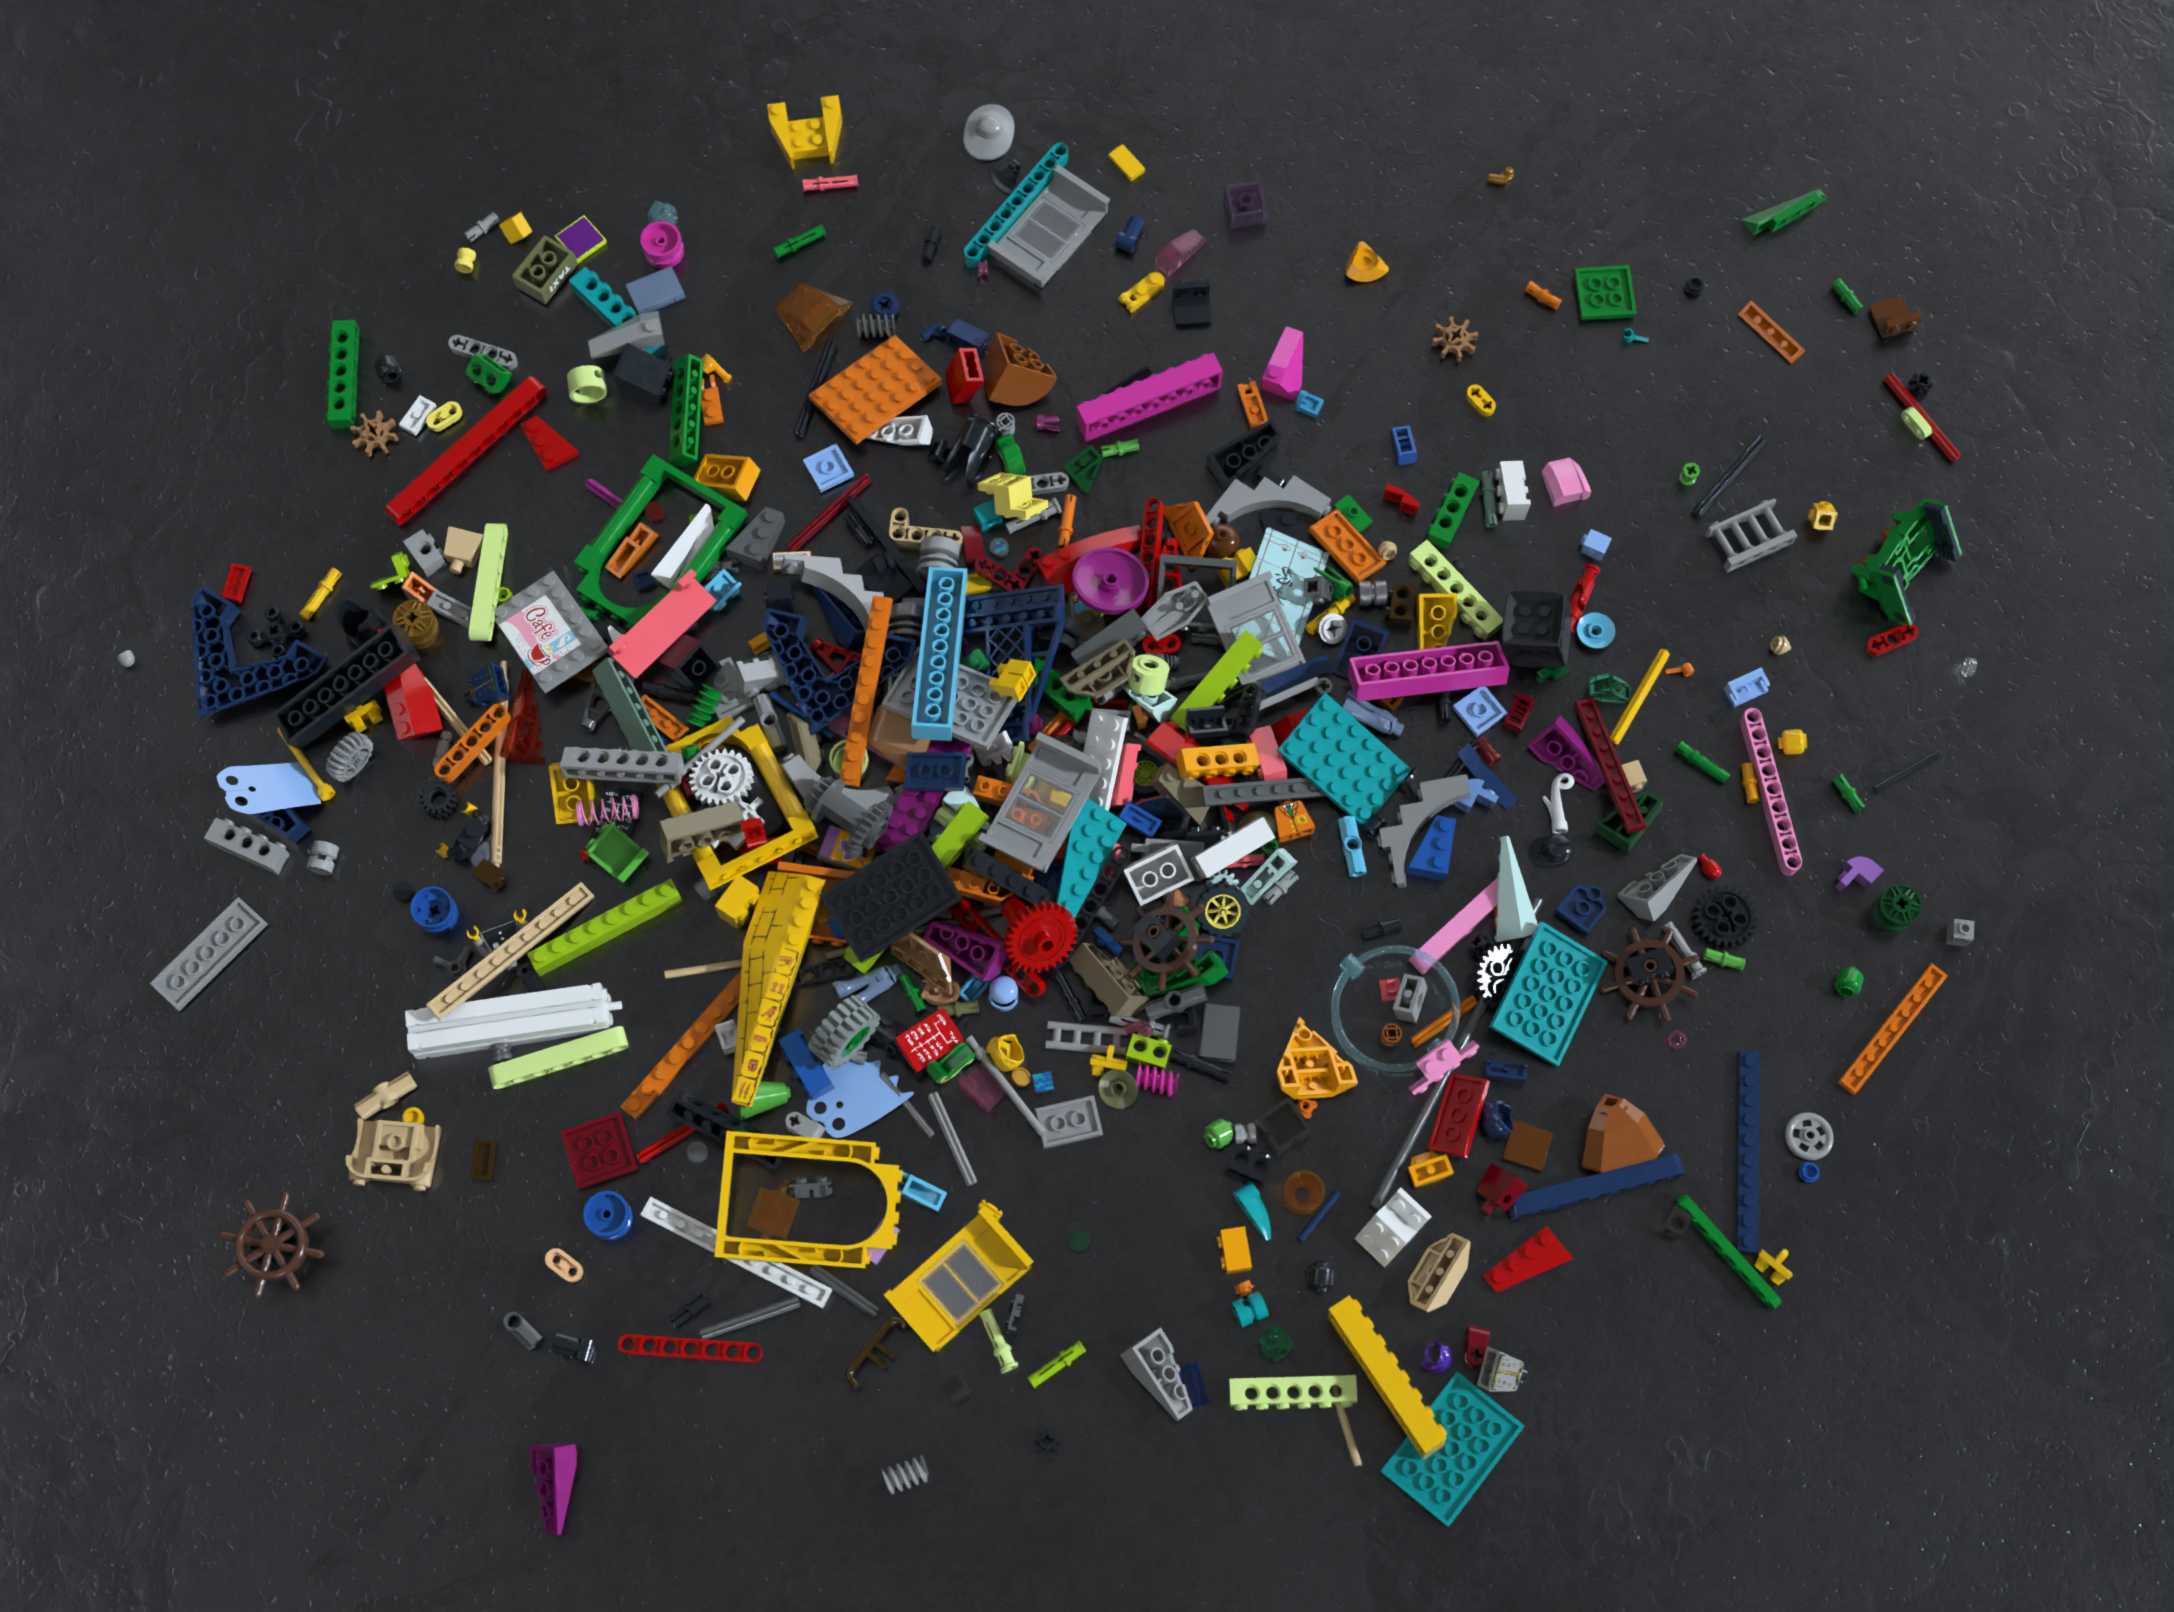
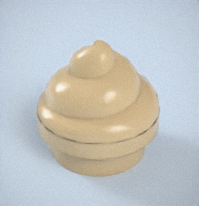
M1383 541L1378 548V554L1384 560H1391L1397 555V547L1390 541Z
M1775 636L1770 643V649L1777 655H1782L1791 650L1789 641L1784 636Z

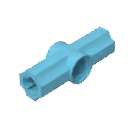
M1355 816L1338 819V825L1349 877L1364 875L1367 872L1361 848L1362 841L1359 838ZM1353 843L1357 848L1353 850L1348 848L1347 845Z

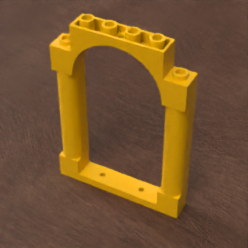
M732 716L722 718L718 722L706 726L691 735H687L677 742L668 744L666 749L668 753L682 754L681 747L688 744H698L699 750H701L734 720ZM758 724L750 726L741 732L739 729H736L721 744L739 746L752 756L792 831L722 866L711 846L703 849L699 846L690 850L710 891L818 838L813 823L802 807ZM655 783V784H656L657 788H659V787H660L661 785H663L664 783ZM677 784L673 789H669L662 795L673 818L686 813H693L681 791L680 784Z
M727 1131L715 1257L865 1268V1264H870L871 1252L867 1251V1247L892 1249V1245L897 1243V1233L893 1231L894 1224H898L899 1212H896L895 1208L896 1203H900L901 1191H897L898 1182L902 1183L903 1170H899V1165L874 1164L875 1160H879L880 1147H876V1143ZM734 1153L846 1161L861 1164L873 1171L884 1186L887 1196L885 1218L881 1226L871 1237L853 1245L726 1236Z

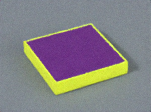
M582 216L555 235L556 240L562 246L575 253L578 263L607 243L606 239L585 216Z

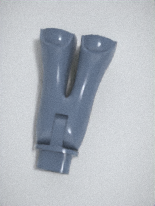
M1349 689L1341 706L1353 718L1382 733L1401 735L1404 725L1397 722L1398 719L1385 709L1375 707L1368 701L1356 702L1353 690Z
M894 963L890 966L885 965L854 979L836 981L832 983V988L838 1000L843 1003L846 998L867 987L862 992L856 994L867 1003L877 995L888 990L893 984H896L897 979L903 973L897 963Z

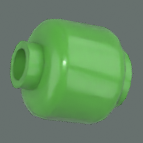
M1219 1118L1205 1128V1142L1211 1148H1223L1233 1141L1234 1126L1231 1122Z

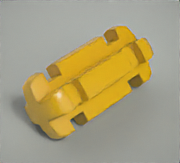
M982 1200L978 1205V1210L985 1206L997 1221L1003 1214L1001 1210L998 1211V1208L989 1202L986 1203V1200Z

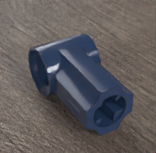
M1136 215L1130 216L1125 228L1119 232L1116 238L1115 247L1132 253L1145 222Z

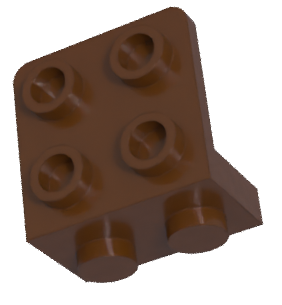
M1903 297L1875 303L1869 308L1882 338L1914 330L1923 318L1920 312L1911 314Z

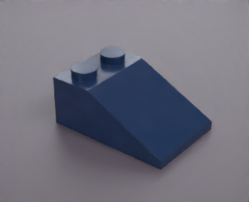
M1354 617L1332 673L1348 678L1349 658L1381 654L1390 630Z

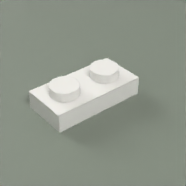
M419 396L399 423L400 428L416 436L426 423L427 416L437 408L436 404Z

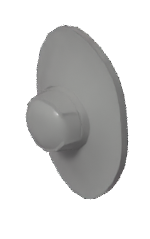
M995 104L981 106L972 112L966 122L963 136L965 149L971 157L984 161L994 160L1003 156L1009 150L1014 135V121L1010 112L1006 108Z

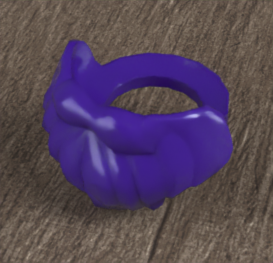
M1430 1341L1426 1344L1423 1350L1424 1361L1421 1362V1366L1432 1373L1444 1372L1452 1363L1449 1347L1443 1346L1438 1341ZM1435 1345L1440 1348V1356L1436 1364H1434L1429 1356L1430 1349Z

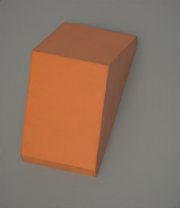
M410 571L401 586L408 599L419 600L427 603L435 590L433 586L412 571Z

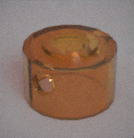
M1297 1171L1289 1176L1283 1187L1282 1197L1284 1204L1295 1214H1312L1319 1208L1324 1199L1325 1187L1321 1178L1312 1171ZM1303 1187L1309 1190L1311 1195L1309 1201L1301 1203L1296 1200L1295 1191L1298 1188Z

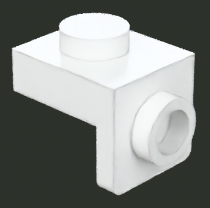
M731 1019L715 1025L724 1055L735 1052L737 1035L735 1021Z

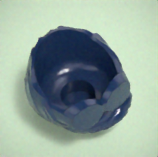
M1488 1101L1483 1105L1481 1110L1482 1127L1489 1137L1502 1138L1513 1132L1511 1106L1505 1104L1504 1101ZM1497 1106H1500L1499 1110L1501 1113L1504 1114V1116L1499 1115L1497 1111Z

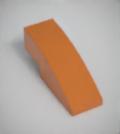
M640 522L631 536H626L605 568L618 578H622L646 554L660 535Z

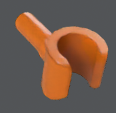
M1685 663L1678 668L1666 669L1665 673L1683 672L1684 676L1687 677L1693 674L1694 669L1690 663Z

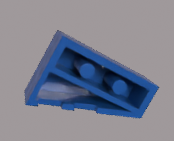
M1436 815L1407 869V875L1445 881L1449 869L1456 823L1455 818Z
M800 1028L779 1040L784 1049L782 1055L787 1063L791 1061L794 1068L791 1071L797 1080L801 1078L804 1083L801 1088L807 1097L811 1095L812 1099L815 1100L835 1088L816 1055L808 1048L809 1043Z

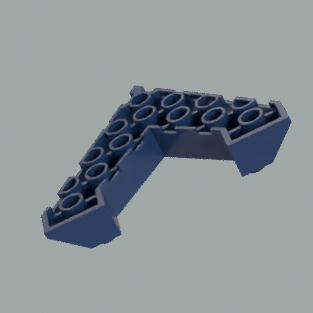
M203 586L199 588L190 601L193 614L192 633L195 644L193 648L195 676H197L198 718L316 676L329 659L327 656L296 639L286 655L280 656L275 660H265L253 663L251 666L239 668L236 663L230 626L240 613V610L230 601Z
M767 608L762 627L804 718L809 724L810 731L814 735L853 705L861 660L854 662L844 668L842 672L827 679L803 641L808 623L805 616ZM887 634L878 685L912 660L917 640Z

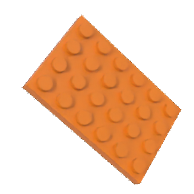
M893 335L811 392L809 399L855 444H858L943 383L941 377L896 335Z

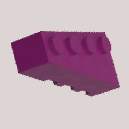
M946 921L931 922L923 938L983 981L994 980L1007 958L1006 950L1003 947L1005 942Z

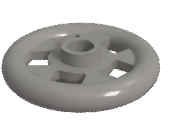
M1809 1112L1800 1113L1792 1117L1787 1123L1785 1141L1790 1151L1797 1157L1804 1160H1818L1827 1155L1832 1148L1833 1131L1829 1123L1821 1116ZM1802 1121H1810L1811 1126L1803 1127ZM1821 1127L1824 1135L1820 1136L1816 1128ZM1794 1129L1800 1130L1799 1138L1793 1137ZM1807 1133H1811L1813 1138L1809 1139ZM1818 1141L1823 1144L1820 1150L1814 1147ZM1800 1143L1809 1147L1807 1152L1799 1148Z

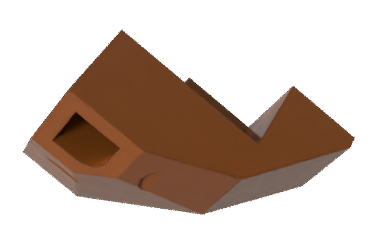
M1604 1094L1595 1108L1588 1127L1582 1168L1603 1173L1653 1160L1658 1157L1665 1147L1664 1142L1644 1112L1624 1098Z

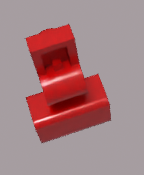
M761 817L748 818L746 821L741 822L746 844L739 848L740 856L777 839V837L767 839ZM780 856L762 866L778 863L779 861L783 862V858Z

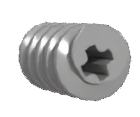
M920 1455V1462L912 1458V1465L904 1461V1468L896 1464V1471L890 1466L888 1467V1474L882 1470L887 1488L891 1494H895V1487L899 1491H903V1484L907 1488H911V1481L918 1486L919 1478L926 1483L927 1475H929L922 1455Z

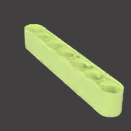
M486 523L469 625V639L471 641H491L495 609L497 608V598L499 595L498 588H500L508 536L506 524Z
M619 1026L495 1064L488 1068L493 1089L504 1088L616 1053L628 1048V1042L624 1028Z

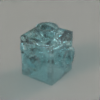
M655 200L647 214L650 224L657 221H666L675 226L678 221L675 207L669 203L664 204Z

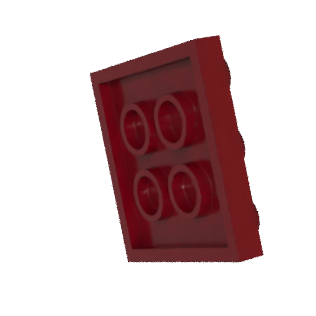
M620 1111L561 1131L579 1190L638 1170Z

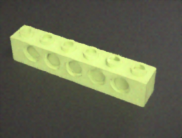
M1428 540L1410 553L1408 559L1410 566L1422 575L1426 583H1430L1435 588L1434 590L1437 594L1452 593L1451 589L1459 592L1457 593V612L1465 624H1469L1479 638L1486 641L1502 628L1503 618ZM1425 563H1431L1433 566H1426ZM1438 576H1443L1446 580H1440ZM1463 603H1469L1472 607H1466ZM1477 616H1481V617H1483L1485 620L1480 621V620H1478L1476 617H1477Z
M1356 1375L1229 1379L1230 1407H1235V1410H1247V1406H1256V1410L1268 1409V1406L1277 1405V1409H1289V1405H1298V1408L1304 1409L1311 1408L1310 1404H1319V1408H1330L1332 1404L1340 1403V1407H1353V1403L1357 1402ZM1336 1386L1340 1389L1341 1395L1333 1397L1330 1395L1329 1389ZM1316 1387L1320 1392V1396L1312 1398L1308 1394L1309 1388ZM1270 1388L1275 1389L1278 1393L1277 1398L1269 1399L1266 1391ZM1295 1388L1298 1390L1299 1396L1292 1399L1288 1396L1287 1390ZM1253 1389L1256 1391L1257 1397L1249 1400L1245 1396V1391Z

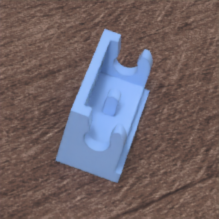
M1761 667L1728 682L1724 691L1733 707H1736L1769 691L1767 686H1770V683Z

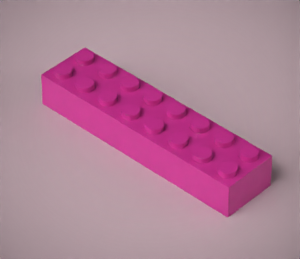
M1214 353L1203 354L1196 360L1186 361L1178 367L1166 369L1163 373L1150 375L1145 380L1135 381L1127 387L1117 388L1112 393L1102 394L1094 400L1080 403L1077 406V425L1085 442L1221 389L1223 370Z
M1492 641L1349 658L1347 675L1356 702L1503 685L1507 684L1509 665L1503 654L1500 642Z

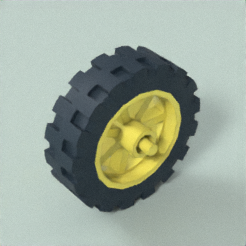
M1223 882V884L1214 883L1213 886H1208L1204 892H1201L1196 902V906L1198 904L1204 905V910L1197 916L1198 922L1209 934L1217 935V937L1225 935L1229 937L1233 933H1238L1246 925V921L1249 918L1247 898L1243 891L1233 884L1229 885L1226 882ZM1223 896L1222 903H1218L1215 898ZM1226 897L1234 900L1227 905L1225 904ZM1212 901L1217 908L1208 909V906ZM1235 904L1237 905V913L1228 909ZM1218 912L1214 920L1208 914ZM1227 914L1235 916L1228 922ZM1220 916L1224 917L1225 923L1217 922Z

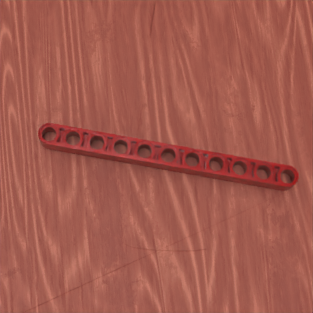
M533 376L528 377L389 502L384 509V513L397 525L404 524L545 396L547 388Z

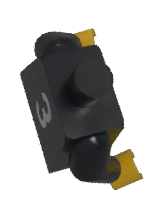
M467 802L468 807L466 810H462V813L470 818L455 840L454 847L449 848L444 843H440L441 849L435 850V852L442 858L464 859L467 857L471 859L490 827L486 826L489 822V816Z

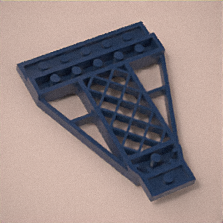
M1062 584L966 597L961 644L966 657H968L972 650L967 637L986 634V659L990 663L987 667L988 676L997 678V668L1000 665L997 662V656L1000 652L1005 655L1001 664H1007L1010 659H1013L1012 656L1016 651L1019 650L1022 656L1018 660L1030 661L1034 671L1035 659L1046 656L1036 689L1034 678L1020 702L1017 701L998 732L1006 730L1012 743L1030 741L1029 724L1034 721L1065 625L1064 585ZM1056 625L1048 651L1035 652L1034 629ZM1018 630L1022 636L1015 642L1012 637ZM1001 633L1005 638L998 645L997 636ZM1010 641L1014 646L1007 653L1003 648ZM1023 642H1024V650L1020 647V646L1023 644Z

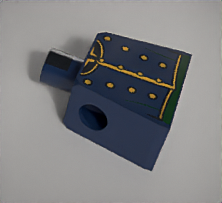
M492 662L488 663L469 678L470 691L463 695L467 704L475 703L483 708L509 700L510 696L503 668Z

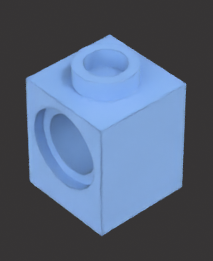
M1591 529L1588 535L1584 534L1580 545H1583L1580 552L1601 561L1612 538Z

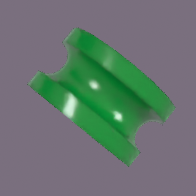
M1275 839L1261 846V853H1264V856L1270 857L1278 849L1279 845ZM1268 843L1270 846L1274 845L1272 851L1265 849Z

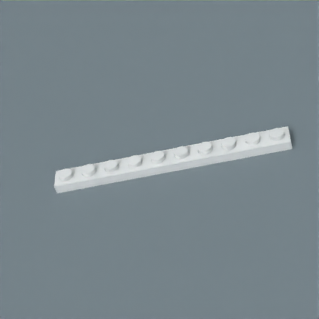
M652 1197L649 1198L640 1214L642 1217L715 1254L717 1230ZM724 1258L822 1309L832 1292L831 1288L780 1262Z

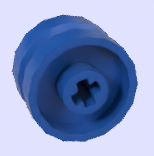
M612 1191L598 1192L592 1196L586 1203L583 1212L586 1226L601 1240L613 1241L620 1239L627 1234L633 1222L632 1209L621 1195Z

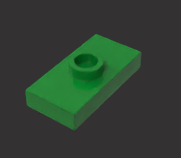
M1349 494L1334 505V509H1338L1359 533L1373 523V520Z

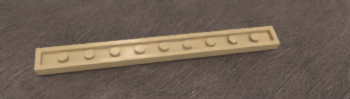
M580 882L427 1003L426 1008L440 1022L593 900L594 895Z

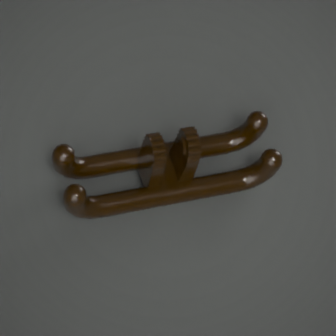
M898 1316L887 1318L851 1361L846 1369L845 1378L852 1389L859 1387V1382L854 1378V1373L866 1357L883 1370L887 1367L883 1361L879 1360L871 1352L874 1347L884 1353L889 1359L895 1357L879 1341L892 1326L905 1329L907 1327L906 1320Z

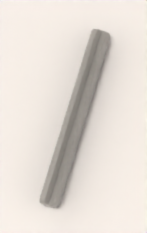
M933 1092L928 1095L929 1102L966 1185H974L977 1179L939 1094Z

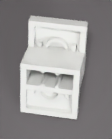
M1400 1188L1354 1239L1378 1262L1386 1267L1432 1216Z

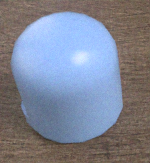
M1008 976L995 978L989 987V1001L996 1010L1009 1011L1017 1005L1018 987L1016 982ZM992 999H993L995 1002L1000 1003V1004H1007V1003L1012 1002L1013 1000H1014V1002H1013V1004L1010 1005V1006L1000 1007V1006L996 1005V1004L992 1001Z

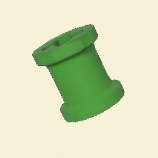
M1687 463L1680 473V482L1686 486L1693 485L1700 473L1699 466L1695 463Z

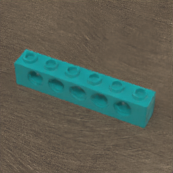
M584 267L569 280L571 289L611 328L636 317L634 309L629 305L626 306L618 294L614 295L609 285L605 282L602 283L594 271L590 272ZM660 346L651 347V348H646V349H641V350H643V351H645V352H647V353H649V354H652V353H653L654 351H656Z

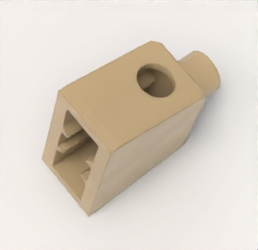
M449 526L444 556L451 563L449 570L452 573L460 574L463 566L470 568L475 566L481 555L483 534Z

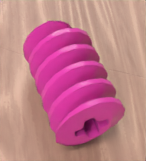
M1140 1063L1136 1084L1138 1089L1143 1084L1144 1091H1147L1151 1086L1152 1093H1155L1159 1088L1160 1095H1163L1165 1090H1167V1095L1170 1097L1176 1090L1180 1073H1177L1174 1078L1172 1071L1165 1075V1069L1163 1068L1160 1073H1157V1067L1149 1071V1065L1142 1069Z

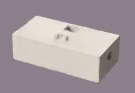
M1264 817L1253 820L1233 833L1231 831L1228 832V836H1221V840L1189 858L1200 878L1204 879L1212 876L1274 839L1275 836Z

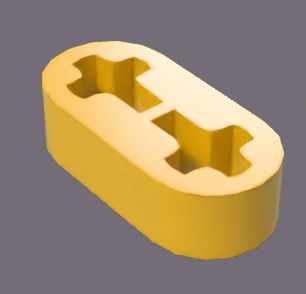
M1469 386L1466 393L1468 402L1482 416H1491L1496 407L1495 401L1481 386ZM1472 392H1473V393H1476V392H1477V393H1478V396H1476V395H1473V396H1472L1471 393H1472ZM1484 405H1485V406L1490 405V409H1489V408L1484 409L1483 407H1484Z

